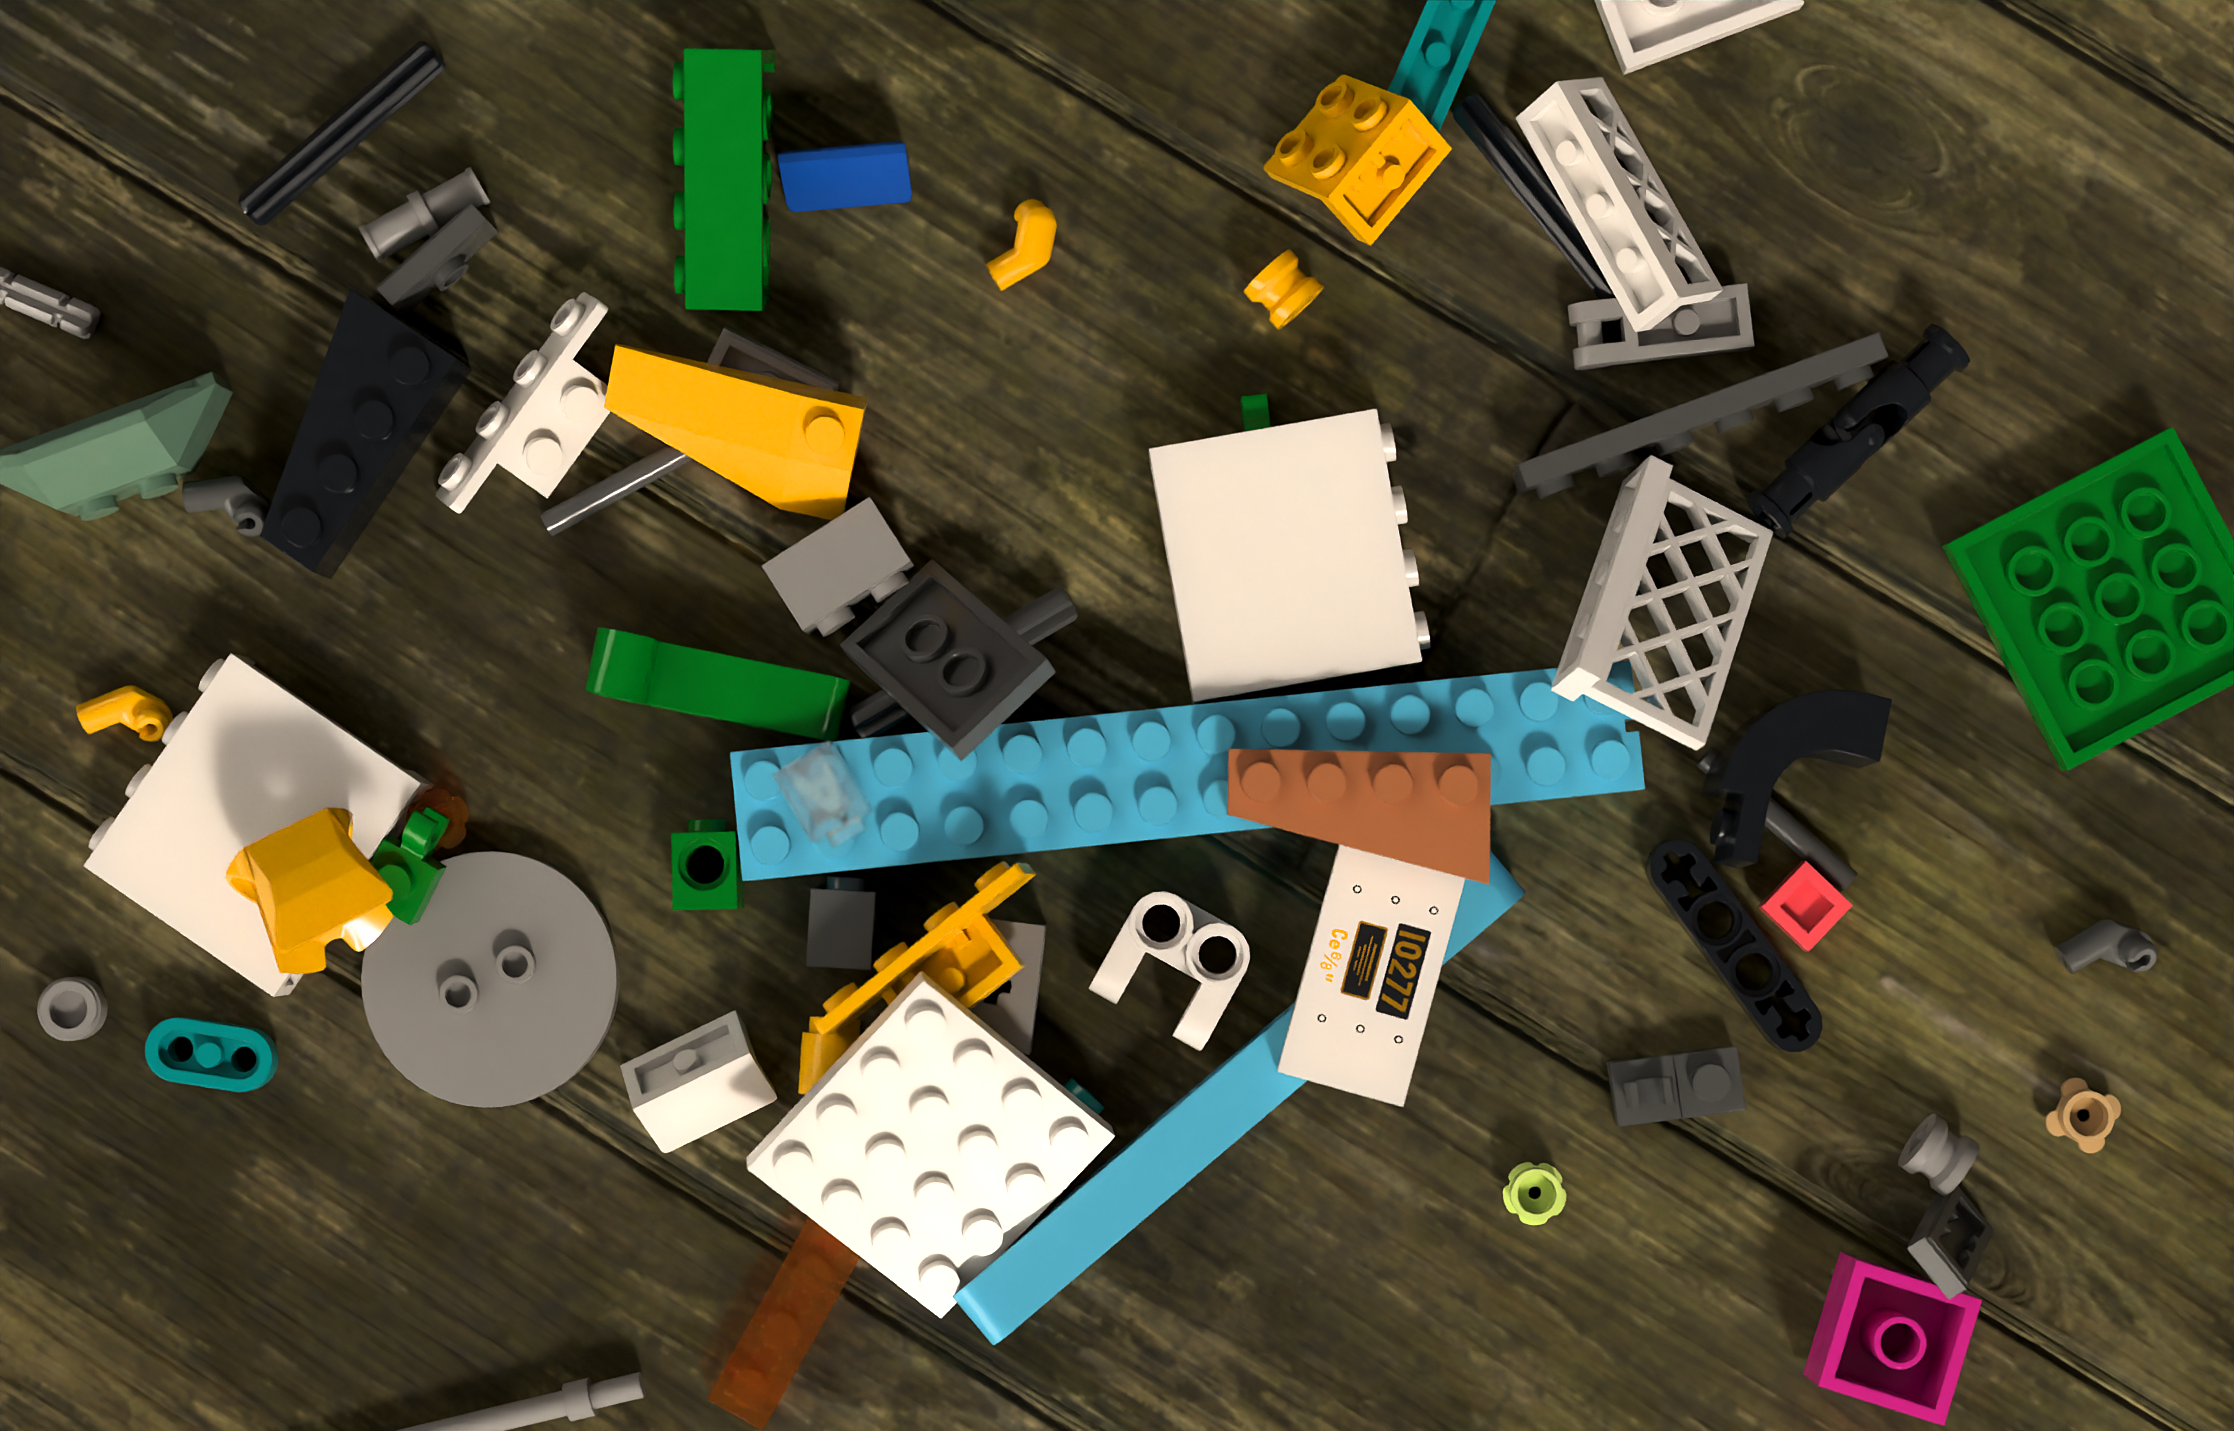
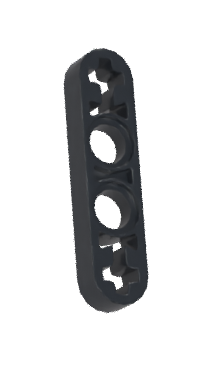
M1667 840L1656 845L1649 853L1645 863L1646 876L1650 885L1764 1039L1773 1047L1787 1052H1802L1812 1047L1819 1039L1823 1028L1822 1016L1818 1007L1704 853L1694 843L1685 840ZM1668 852L1674 857L1687 855L1692 863L1686 867L1685 872L1695 887H1700L1706 879L1712 886V890L1694 896L1685 909L1678 902V898L1685 897L1690 893L1679 880L1672 879L1665 882L1661 876V873L1667 868V863L1663 857ZM1710 901L1723 903L1731 914V926L1725 935L1719 938L1705 936L1697 925L1699 910ZM1748 953L1762 955L1767 960L1770 969L1767 982L1756 990L1744 988L1736 978L1735 968L1737 962ZM1782 983L1786 985L1789 991L1778 995L1777 998L1787 1010L1791 1012L1803 1010L1806 1016L1799 1023L1803 1034L1798 1039L1787 1033L1781 1036L1778 1035L1776 1029L1783 1021L1773 1005L1766 1004L1761 1012L1755 1006L1756 1001L1772 996Z

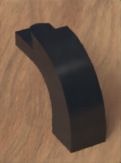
M1853 690L1817 691L1770 707L1741 725L1718 751L1706 775L1701 795L1725 800L1724 807L1717 809L1710 828V843L1716 845L1713 863L1733 868H1741L1757 863L1772 790L1783 771L1797 759L1815 758L1854 768H1862L1880 762L1892 699Z

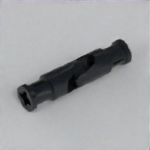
M1930 324L1922 334L1923 340L1901 361H1890L1825 426L1819 428L1785 460L1786 469L1763 491H1753L1747 497L1746 502L1749 508L1768 529L1785 539L1792 532L1793 527L1791 524L1817 500L1824 502L1861 468L1867 459L1882 448L1931 402L1930 393L1954 371L1962 372L1970 363L1968 354L1961 344L1946 330L1938 325ZM1877 408L1875 417L1872 421L1866 415L1870 413L1873 409Z

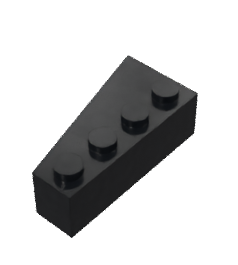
M350 288L262 528L260 538L311 572L332 579L472 370L456 357Z

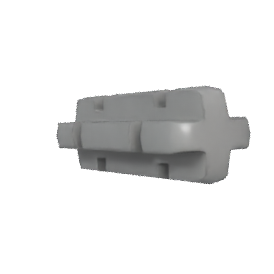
M0 267L1 305L5 303V306L56 328L60 325V329L83 339H89L93 335L100 320L98 308L74 297L70 300V296L19 274L15 276V273Z

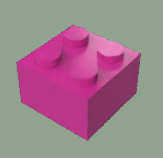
M1840 1252L1803 1375L1817 1386L1944 1426L1982 1299L1963 1291L1948 1300L1932 1280Z

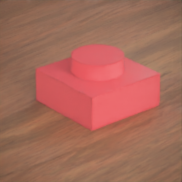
M1800 861L1759 904L1758 908L1803 951L1809 952L1853 905L1807 861Z

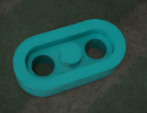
M177 1017L162 1021L150 1032L145 1044L147 1063L151 1070L160 1078L170 1082L232 1092H247L264 1086L274 1076L279 1061L277 1047L272 1038L264 1031L254 1027L192 1017ZM181 1037L188 1038L193 1045V1054L187 1061L180 1059L175 1051L176 1042ZM243 1047L252 1049L256 1055V1064L250 1071L243 1069L238 1063V1053Z

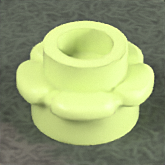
M1524 1162L1514 1167L1509 1173L1508 1179L1510 1182L1503 1189V1201L1508 1211L1517 1213L1523 1223L1541 1225L1546 1223L1548 1218L1558 1215L1562 1211L1567 1195L1566 1191L1561 1187L1562 1176L1556 1168L1547 1163H1540L1537 1166L1531 1162ZM1532 1187L1540 1189V1196L1536 1199L1529 1197L1528 1192Z

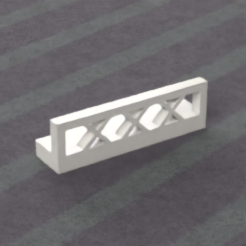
M1602 77L1557 81L1516 117L1519 126L1635 332L1652 329L1681 305L1710 301L1723 291ZM1584 100H1589L1598 118L1590 112ZM1616 156L1625 163L1629 172L1621 167ZM1646 209L1655 216L1659 225L1651 220ZM1677 264L1685 269L1692 284L1686 282Z

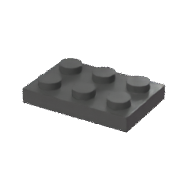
M933 559L915 574L908 584L900 588L840 644V647L860 669L960 761L967 757L1055 673L1046 657Z

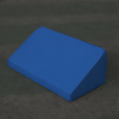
M902 141L781 151V154H778V164L786 205L792 212L907 203L911 201L913 196L910 159L906 145Z

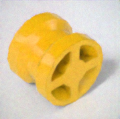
M1290 249L1283 252L1265 267L1244 290V294L1251 302H1261L1270 312L1269 321L1277 330L1293 320L1324 289V285L1316 277H1307L1298 268L1299 258Z

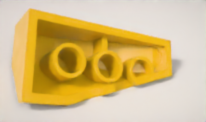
M616 344L604 408L781 510L834 520L845 512L868 398Z

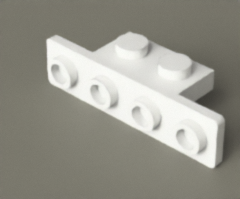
M582 292L576 300L573 298L569 299L560 307L550 325L553 332L539 352L537 350L531 351L523 358L515 370L513 380L516 383L502 403L496 401L486 409L477 423L476 432L478 436L465 454L458 453L453 456L442 470L438 480L441 487L436 493V497L460 514L497 463L548 499L611 412L604 408L608 385L573 360L607 313L608 306L593 296Z

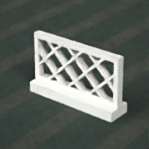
M1650 455L1622 482L1551 691L1571 701L1584 694L1697 751L1706 744L1773 531L1670 479L1673 466ZM1667 501L1686 510L1695 531L1674 536L1664 515ZM1729 532L1750 543L1745 561L1730 565L1716 535ZM1656 536L1659 542L1653 544ZM1700 541L1714 571L1694 577L1680 547ZM1664 552L1678 583L1657 589L1646 567L1648 557ZM1740 574L1739 580H1737L1735 575ZM1720 581L1731 605L1727 614L1713 618L1699 587ZM1637 589H1639L1641 595L1635 597ZM1683 593L1697 624L1676 630L1662 599ZM1646 605L1661 636L1639 643L1628 620L1631 609ZM1724 626L1722 633H1720L1718 627ZM1702 633L1714 658L1710 667L1696 671L1681 640ZM1621 642L1623 648L1620 649V650H1617V649H1618V646H1619V643ZM1666 646L1680 677L1659 684L1644 652ZM1628 658L1643 690L1630 694L1606 682L1612 663ZM1706 679L1705 685L1703 687L1701 680ZM1685 686L1696 709L1692 724L1673 715L1664 693Z

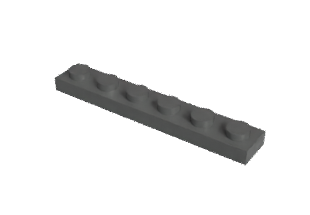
M1878 332L1519 463L1511 473L1519 495L1536 490L1539 499H1545L1575 487L1572 476L1596 468L1599 478L1605 477L1635 465L1632 456L1634 453L1655 446L1658 455L1662 456L1695 443L1692 432L1715 424L1718 434L1745 426L1755 421L1752 410L1775 403L1779 413L1815 399L1812 388L1834 381L1837 390L1840 391L1865 382L1874 377L1871 367L1888 357V354Z

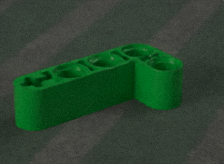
M598 627L585 691L617 700L826 742L839 741L851 681L825 674L661 642L651 637Z

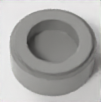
M66 977L52 982L42 992L37 1006L38 1018L43 1029L52 1037L62 1041L82 1040L94 1035L103 1026L108 1012L107 999L103 990L95 982L84 977Z

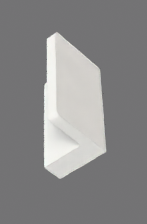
M736 1010L620 1065L632 1109L663 1153L671 1152L777 1099L774 1086L756 1060L746 1026Z

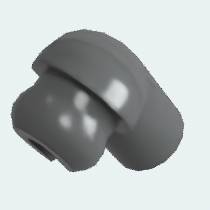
M238 475L188 481L182 485L183 502L188 513L221 509L238 525L236 530L245 536L261 534L271 503L245 477Z
M2111 919L2097 921L2054 947L2057 958L2070 974H2074L2099 958L2127 967L2133 972H2144L2155 964L2158 957L2157 948L2151 942V938L2147 933L2139 928Z

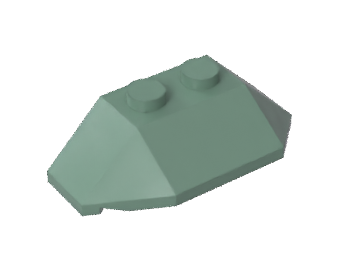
M211 371L192 380L0 449V484L56 510L74 516L80 515L83 521L110 515L119 510L117 501L139 493L142 499L154 498L170 493L179 487L177 479L195 473L233 394L231 385L228 380Z

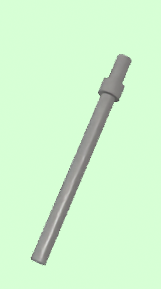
M641 1372L595 1383L588 1377L563 1383L562 1391L395 1431H506L568 1416V1419L572 1422L597 1416L598 1408L646 1397V1388Z

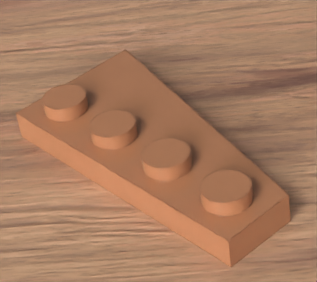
M1228 749L1227 815L1490 885L1491 753Z

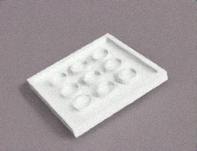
M921 971L749 1154L746 1162L747 1169L935 1315L942 1318L957 1303L952 1296L980 1274L993 1260L995 1261L1103 1150L1115 1135L1109 1123Z

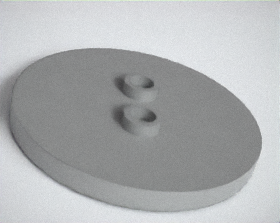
M496 851L474 852L445 859L440 863L447 867L420 921L408 925L400 919L393 917L384 931L365 949L361 985L363 1004L369 1026L375 1040L394 1067L416 1086L438 1098L456 1104L482 1108L504 1107L533 1100L555 1090L576 1075L591 1060L609 1031L618 1002L620 986L619 960L612 932L599 907L589 894L576 881L548 863L529 856Z

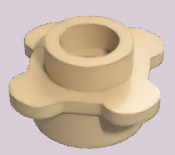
M2069 1078L2061 1085L2062 1097L2056 1109L2048 1112L2045 1116V1127L2053 1136L2065 1135L2076 1141L2079 1149L2083 1152H2098L2104 1147V1138L2111 1132L2115 1119L2121 1114L2120 1102L2113 1095H2102L2090 1090L2086 1081L2081 1078ZM2081 1109H2085L2088 1112V1118L2081 1122L2077 1114Z

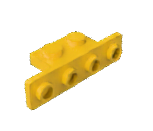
M1003 861L991 868L975 882L974 886L979 891L977 895L960 908L955 902H951L937 911L923 925L929 933L910 948H908L905 942H902L882 955L873 964L878 974L862 987L858 988L852 982L832 995L823 1004L828 1014L814 1026L822 1036L839 1033L880 999L883 998L890 1005L921 971L968 1010L974 1008L1026 966L987 914L1032 879L1036 873L1026 863H1016L1010 867L1006 861Z

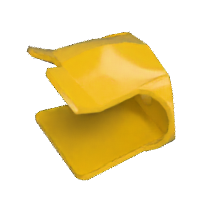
M337 807L324 808L243 847L234 857L226 871L225 878L228 884L243 897L258 905L279 973L306 974L322 971L326 968L325 946L330 941L342 938L354 951H362L384 931L394 917L385 905L392 899V889L352 841L353 814L346 809Z

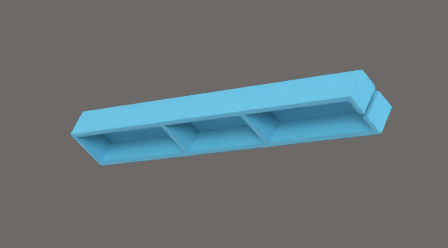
M1630 661L1612 663L1606 682L1632 694L1635 691ZM1558 668L1001 724L962 761L930 732L730 752L742 881H756L1274 828L1227 815L1228 749L1491 753L1490 806L1643 790L1645 789L1639 731L1626 732L1625 722L1633 720L1632 718L1584 694L1571 701L1551 691ZM833 760L841 808L830 814L794 782L802 777L810 783L815 782L825 776L823 765ZM826 786L820 789L829 798ZM846 811L845 817L841 820H832L836 813ZM838 814L836 818H841L843 814Z

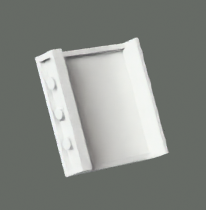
M1377 409L1149 449L1151 473L1192 704L1392 667L1412 666L1422 662L1420 650L1430 648L1429 630L1424 611L1413 612L1409 587L1419 586L1417 564L1412 548L1402 550L1398 524L1408 522L1406 503L1402 486L1391 487L1386 462L1396 461L1394 436L1390 423L1379 424Z
M230 653L226 660L218 659L206 671L198 687L203 694L189 713L186 711L181 712L170 723L162 737V742L167 746L153 766L146 764L134 775L125 791V795L130 799L117 818L109 817L96 830L88 846L93 852L83 866L271 996L290 995L303 974L279 973L258 905L236 892L225 878L226 871L234 857L243 847L324 808L337 807L352 812V841L371 863L383 838L391 835L398 838L412 813L418 809L434 785L416 772L403 769L253 666L255 662L248 657Z

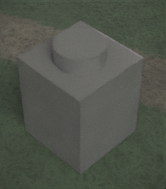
M827 877V889H811L806 966L861 970L875 969L873 964L876 962L880 892L865 891L866 879Z

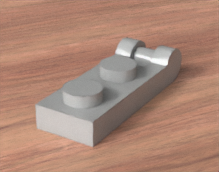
M1747 283L1721 286L1723 291L1710 301L1681 305L1652 329L1639 332L1634 331L1617 298L1584 301L1567 306L1570 326H1576L1579 348L1573 349L1575 370H1591L1611 365L1751 350L1754 347V337ZM1619 320L1622 342L1604 344L1601 323Z

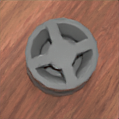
M1931 1114L1917 1127L1901 1152L1898 1166L1910 1174H1923L1929 1178L1930 1187L1945 1196L1958 1186L1970 1170L1977 1157L1979 1143L1967 1135L1956 1136L1948 1130L1947 1121L1936 1114Z

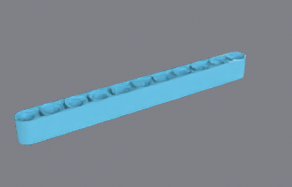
M1491 850L1490 885L1465 879L1442 965L1497 920L1526 893ZM1295 1002L1032 1224L995 1261L993 1260L980 1274L952 1296L992 1345L997 1344L1014 1331L1307 1081L1276 1071Z

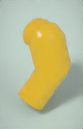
M1028 199L1018 205L1014 212V219L1018 222L1014 247L985 264L1000 291L1005 290L1044 267L1051 258L1057 223L1053 211L1039 200Z
M134 685L123 686L76 706L78 719L88 734L120 722L140 733V739L154 742L162 739L166 729L173 721L171 710L164 700Z

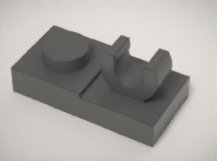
M1730 1045L1607 1062L1615 1125L1618 1127L1746 1110L1737 1046Z

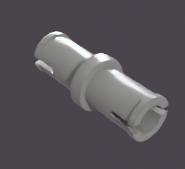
M471 167L465 169V172L423 194H420L418 190L406 195L409 200L407 203L358 228L376 260L380 263L389 255L427 235L431 238L466 205L473 204L478 208L483 204H489L490 201Z

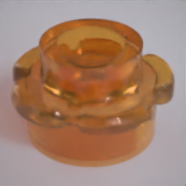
M433 788L425 791L420 799L409 806L406 823L415 810L423 813L425 807L429 805L450 817L449 824L434 851H437L440 847H445L446 849L454 848L463 841L467 834L465 822L470 818L468 806L459 796H450L446 789Z

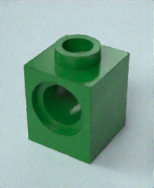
M727 819L688 820V833H671L672 910L743 909L744 881H742L738 832H727ZM706 846L716 848L724 860V869L721 876L712 883H704L699 880L692 868L695 854Z

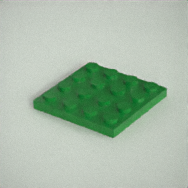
M2173 427L2148 438L1941 546L2061 771H2069L2234 684V539Z

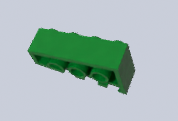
M684 48V61L674 62V99L684 101V127H675L673 136L675 165L684 166V191H676L674 196V225L676 230H685V256H676L674 287L676 294H685V309L763 311L769 306L770 217H763V204H770L773 166L770 154L763 153V140H770L771 128H774L775 103L771 100L770 89H763V72H775L776 50Z

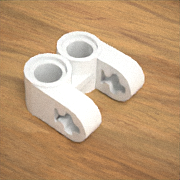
M1165 891L1152 892L1142 897L1131 910L1088 989L1117 1004L1145 952L1157 957L1201 982L1172 1035L1196 1050L1201 1051L1247 970L1250 961L1249 945L1244 935L1236 928L1183 898ZM1164 904L1172 907L1177 912L1180 926L1177 934L1172 939L1158 942L1150 939L1145 934L1142 920L1149 908ZM1212 936H1222L1229 939L1235 948L1233 964L1229 969L1219 973L1207 971L1199 961L1201 945Z

